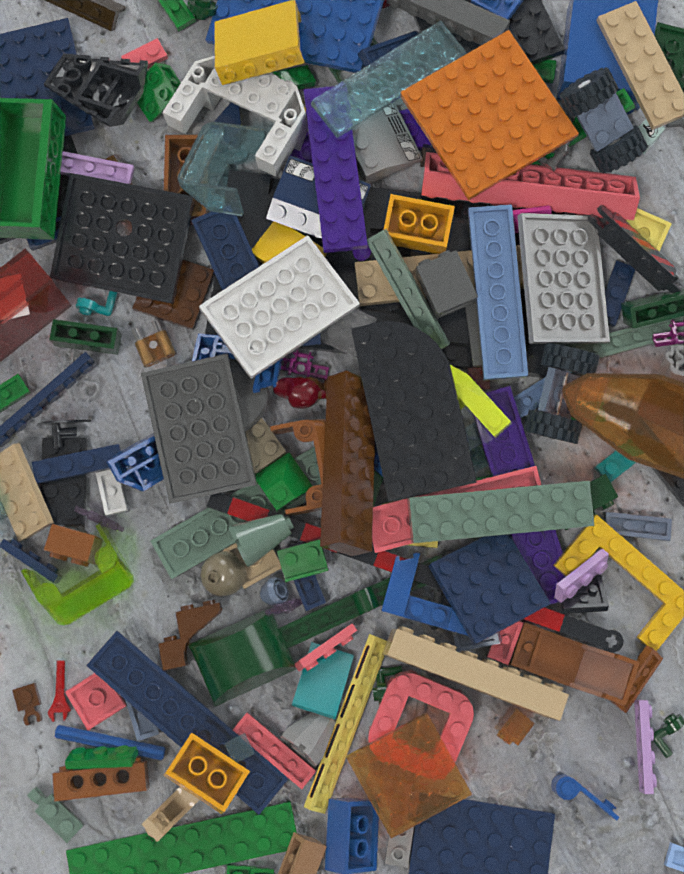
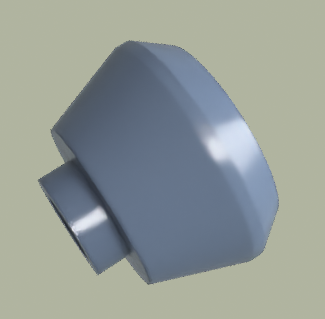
M276 576L270 577L261 587L260 597L262 601L267 605L282 606L286 603L289 596L286 583Z

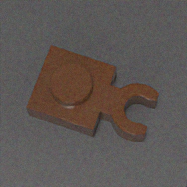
M36 683L13 689L18 712L25 710L24 724L26 726L31 725V715L36 716L37 722L42 721V714L36 709V706L42 704Z

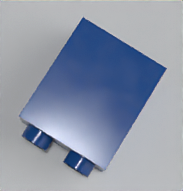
M570 0L567 8L563 40L565 51L561 56L556 99L561 100L559 97L560 93L569 87L568 85L576 82L577 79H581L584 75L590 74L594 70L607 67L618 86L617 92L624 88L635 105V108L626 114H631L634 110L638 111L640 106L596 20L598 16L637 1L650 29L655 35L658 0Z

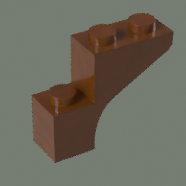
M209 600L202 602L203 606L194 608V605L191 604L181 606V611L175 612L180 639H177V635L163 638L164 642L158 644L163 670L188 665L187 648L189 642L222 612L221 603Z

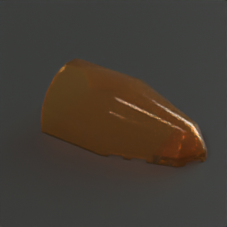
M586 373L562 387L561 394L571 417L623 457L684 479L683 382L660 374Z

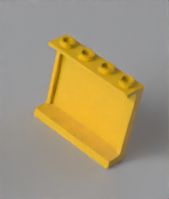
M295 0L215 21V70L222 85L304 63L300 50L298 24L301 22V16Z

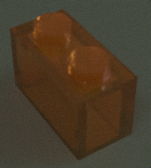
M510 707L494 728L498 731L496 736L508 745L514 743L518 746L535 723L518 709Z

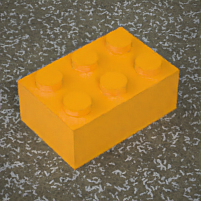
M391 194L384 229H387L395 246L441 254L447 248L455 206Z
M191 733L163 776L222 814L226 811L250 771Z

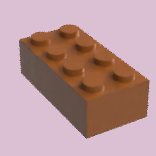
M165 135L164 191L195 197L191 220L209 213L210 142L208 135Z

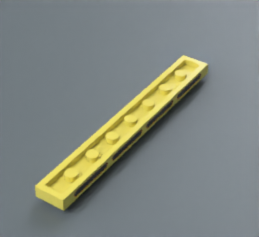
M369 634L324 756L321 759L304 807L311 811L323 814L326 812L328 801L334 791L385 656L382 654L387 641Z

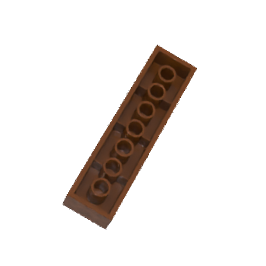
M347 370L327 377L320 547L355 556L372 552L375 437L362 378Z

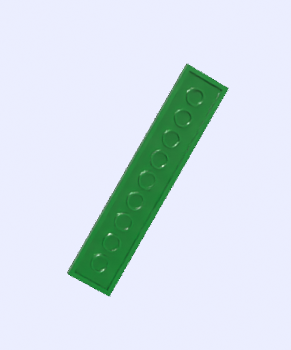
M291 801L266 806L260 815L251 809L173 826L158 842L145 832L67 849L66 856L69 874H184L285 852L288 849L293 833H297L292 804Z

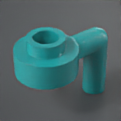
M109 291L105 306L86 298H78L75 307L83 315L91 316L92 313H99L110 316L114 308L117 292Z

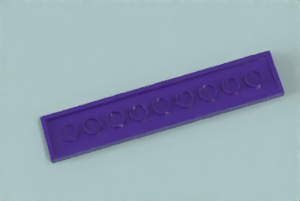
M507 386L485 393L512 422L507 429L495 438L472 413L491 477L535 466L511 387ZM556 530L509 534L551 604L559 602L554 598L556 585L566 576L553 566L563 553Z

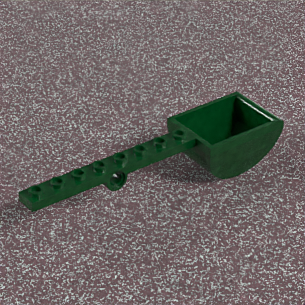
M437 555L420 564L429 566L434 561L442 558V555ZM390 577L280 628L271 607L188 644L214 706L221 705L297 670L289 648L382 606ZM413 580L410 592L426 585Z

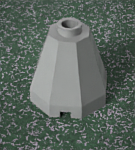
M311 712L288 727L280 736V739L293 751L295 750L299 753L302 759L315 767L324 756L336 722L332 718Z

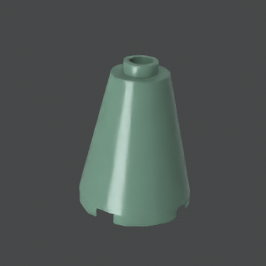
M277 514L230 526L229 530L245 564L249 567L292 534L290 529L294 527L289 516L284 517L283 514Z

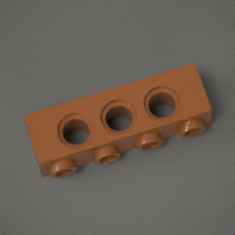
M141 757L136 758L132 767L66 770V766H61L59 771L52 773L54 802L147 791L150 788L147 761H141ZM120 770H126L129 773V780L127 782L120 780ZM98 772L106 776V783L103 785L99 784L96 780ZM75 775L83 778L82 787H77L74 784Z

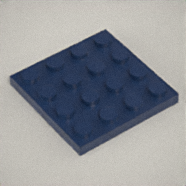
M509 534L484 536L434 561L428 566L473 645L486 640L551 604Z

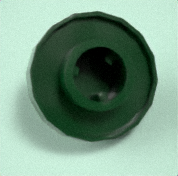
M188 0L187 2L188 10L199 20H206V18L214 16L218 5L216 7L217 3L213 0Z

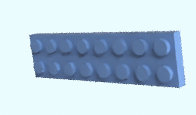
M512 205L468 208L474 283L478 296L476 305L483 380L528 377Z

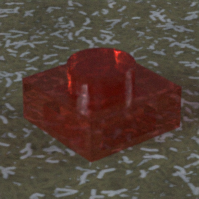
M467 368L468 375L481 389H490V380H483L482 368Z

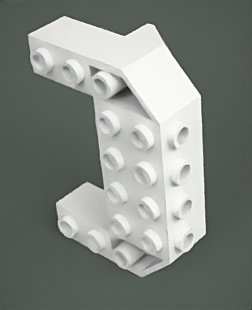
M215 56L195 61L162 112L167 125L186 134L202 107L214 110L221 98L273 121L274 125L257 151L255 159L259 169L277 177L293 149L300 151L308 130L306 113L297 86L289 80L284 81L271 72L222 85L215 70Z

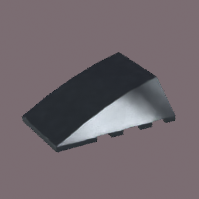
M63 53L45 81L44 86L109 127L124 125L143 94L148 61L140 60L139 63L131 62L130 59L122 58L121 61H113L109 57L92 59L89 55Z

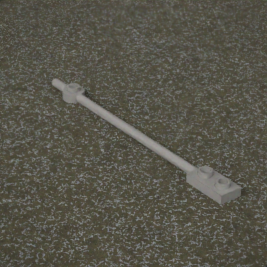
M434 592L433 602L441 604L443 593ZM422 623L424 633L435 638L436 642V637L440 636L444 629L438 627L436 630H432L429 624ZM422 670L421 675L430 679L431 673ZM417 700L410 743L418 748L426 703ZM406 770L399 817L392 816L385 856V864L408 868L415 820L408 819L415 773Z

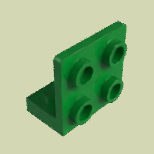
M155 63L146 73L143 94L137 104L149 122H154L162 114L181 84L170 65Z

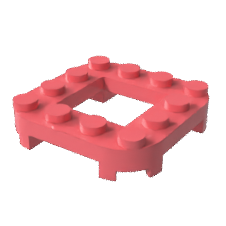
M416 671L400 672L388 681L384 696L372 724L369 726L368 740L370 749L377 757L429 779H443L454 767L474 717L473 706L466 694L459 689L455 690L417 674ZM409 696L450 713L435 750L432 753L392 737Z

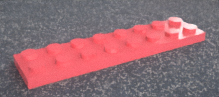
M537 466L478 480L477 483L415 497L541 485ZM407 499L373 507L372 544L375 553L412 544Z

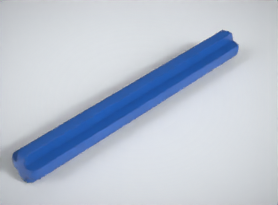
M58 725L55 730V738L94 747L137 746L138 756L156 760H163L166 748L162 746Z

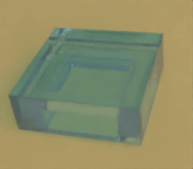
M245 732L224 743L231 759L237 763L255 754Z

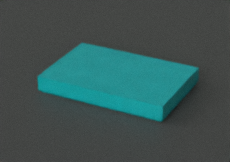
M311 642L308 654L318 648L320 644ZM336 650L326 659L323 655L317 659L319 664L309 671L304 668L292 706L335 719L354 655Z

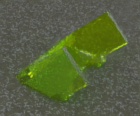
M101 524L96 525V528L106 546L99 549L95 555V562L99 571L66 591L60 593L57 586L52 583L40 584L33 570L25 568L21 570L37 601L59 625L66 626L74 623L125 592L134 584L132 571L108 530Z

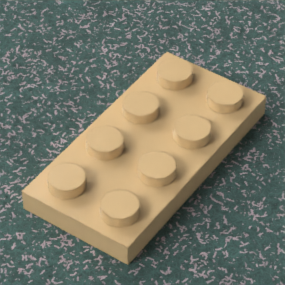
M16 443L0 452V499L19 542L27 540L54 522L21 445Z

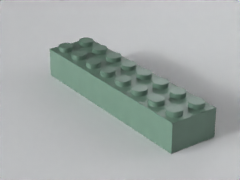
M590 481L407 498L411 543L595 526Z

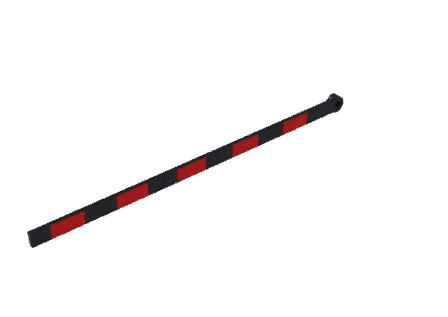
M223 493L210 495L206 506L245 521L279 514ZM289 517L294 527L290 529L292 533L290 537L304 542L320 539L321 528ZM373 547L372 552L355 556L327 549L391 573L395 558L398 556L387 551L375 553ZM399 556L400 561L406 560V558ZM418 563L413 580L442 590L430 568ZM543 608L524 618L526 621L602 647L603 650L608 652H618L623 646V636L618 631L607 630L547 608ZM613 635L617 643L610 648L606 638H611Z

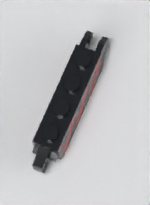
M600 205L597 211L606 220L604 223L593 214L587 217L589 223L598 230L597 235L657 291H665L666 289L670 293L682 291L683 286L677 281L679 277L676 275L674 265L621 215L616 212L612 214L606 207Z

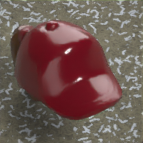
M315 377L281 378L278 380L277 386L273 388V392L277 396L287 399L293 408H309L316 404L319 399H326L327 378L323 383Z

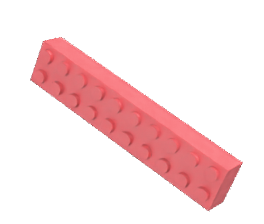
M426 152L421 195L429 198L441 197L452 201L483 202L494 206L512 205L513 208H533L549 205L551 211L556 213L567 212L581 216L593 214L598 218H603L597 211V208L603 205L612 214L616 212L625 220H634L640 196L636 177L566 168H557L553 172L545 166L530 164L468 200L438 153Z

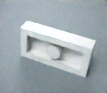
M111 469L96 473L105 516L128 511L122 484L116 481Z

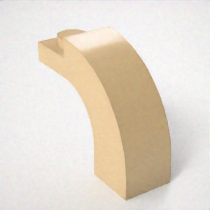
M179 787L142 823V826L147 834L158 842L199 799Z

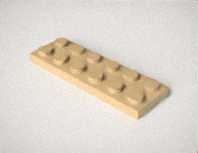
M637 1L598 16L596 21L651 129L654 130L684 117V93Z

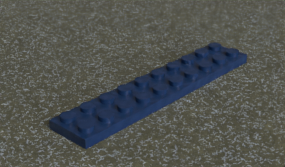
M118 630L86 665L181 748L189 735L193 733L249 770L250 772L237 791L236 796L258 815H260L289 779Z

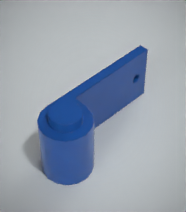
M558 774L553 778L551 782L552 791L560 798L571 800L579 792H582L616 821L620 818L612 811L616 809L607 799L602 803L570 776Z

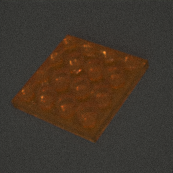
M428 712L346 755L350 766L391 839L472 795L469 786Z

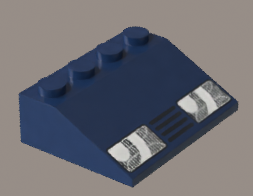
M290 156L272 198L266 219L322 239L313 165L310 162ZM359 180L362 207L364 208L371 184Z

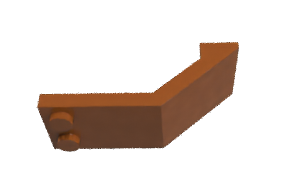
M523 622L509 662L511 666L624 706L627 705L640 662L620 654H614L582 644Z

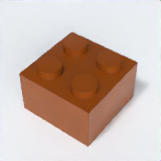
M52 524L44 550L50 552V557L67 561L69 557L72 558L71 563L88 567L89 563L96 565L103 539L95 535Z

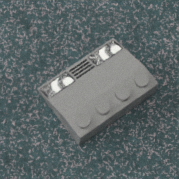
M387 87L348 95L357 169L364 182L371 184L423 161Z

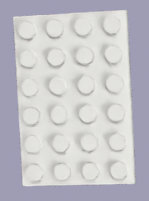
M307 235L201 304L199 309L252 379L358 308L360 303Z

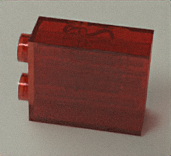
M26 248L0 267V362L72 306ZM28 306L29 315L13 318Z

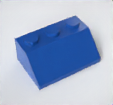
M361 798L329 799L325 857L326 871L339 874H355L377 870L380 800Z

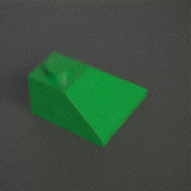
M290 452L255 475L258 485L277 513L304 496L308 489L312 487V484Z

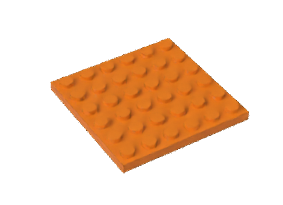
M509 30L400 92L403 102L468 200L568 143L579 134Z

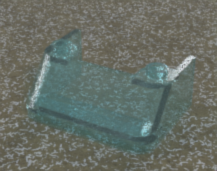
M208 122L203 125L177 178L180 187L209 211L243 216L244 212L237 189L218 185L228 164L239 165L244 163L250 154L256 155L267 137L265 128L221 122Z

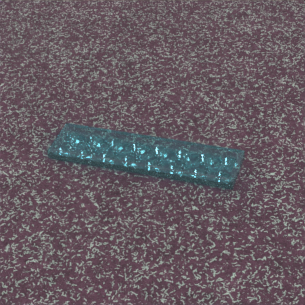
M439 21L313 99L311 106L333 134L339 138L400 99L401 91L466 55V51L442 21Z

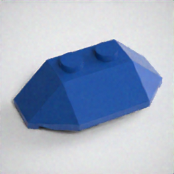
M154 433L118 452L107 461L117 482L139 491H145L164 480Z

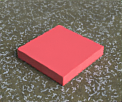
M95 673L65 692L88 731L127 706L123 697Z

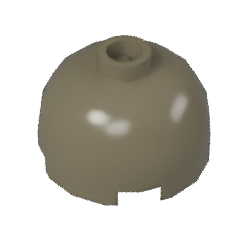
M228 551L218 552L206 559L202 565L201 581L205 589L212 595L219 597L233 595L245 584L247 575L245 565L235 557L236 554Z

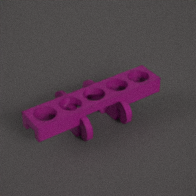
M671 320L669 327H671L670 332L653 334L652 339L655 347L683 344L684 340H679L677 337L684 336V332L676 333V327L684 326V320L683 322L676 323L674 320Z
M297 349L296 352H293L295 358H283L284 365L281 366V370L287 371L288 375L296 373L306 377L310 376L326 380L329 367L312 364L310 362V359H313V356H311L312 352L305 354L300 353L299 349ZM297 358H306L307 363L298 362ZM303 365L305 367V370L303 372H298L297 366ZM311 367L315 368V373H311ZM322 369L325 370L326 374L320 375L317 372Z

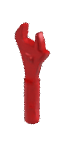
M56 660V693L54 701L48 710V716L52 722H55L54 713L63 712V721H65L68 712L71 711L64 694L65 660Z

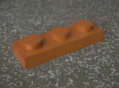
M646 645L636 660L640 664L627 705L624 706L610 701L624 713L628 712L663 660L653 648Z

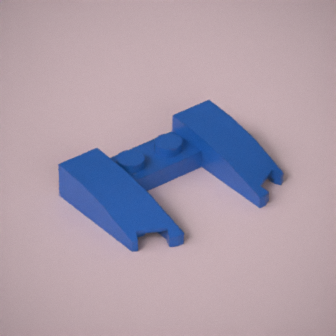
M198 333L192 361L223 354H229V359H236L219 335ZM283 358L255 376L253 393L260 392V389L273 386L275 388L277 386Z
M413 553V558L401 561L399 556H397L381 611L467 635L452 607L410 596L420 553Z

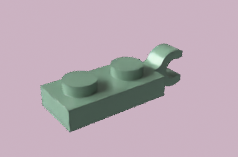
M36 786L27 795L34 803L39 805L35 812L66 843L85 825L63 802H54L53 793L46 797Z

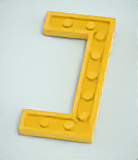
M594 515L595 526L584 527L553 566L563 575L568 576L587 561L598 547L609 553L611 559L663 603L636 637L645 646L647 645L657 652L684 617V590L598 515Z

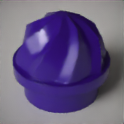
M367 246V249L352 250L354 257L359 261L368 259L372 252L369 246Z

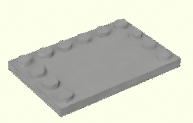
M519 214L517 217L529 344L609 343L598 230L589 223L588 216Z

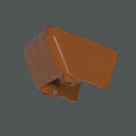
M326 419L300 420L270 426L271 431L275 435L294 432L295 437L301 442L314 441L321 485L312 486L308 489L306 493L307 506L286 509L285 512L288 516L322 510Z

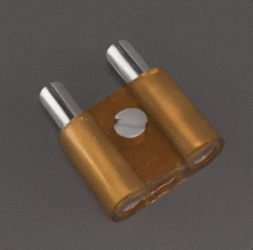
M155 319L160 332L154 320H152L151 323L156 333L146 338L142 337L139 328H135L137 334L132 329L136 340L135 347L145 368L176 355L166 330L162 329L158 319Z

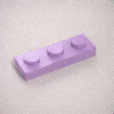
M601 549L557 583L554 598L562 603L565 599L572 598L579 588L587 586L594 576L602 574L608 567L609 553Z

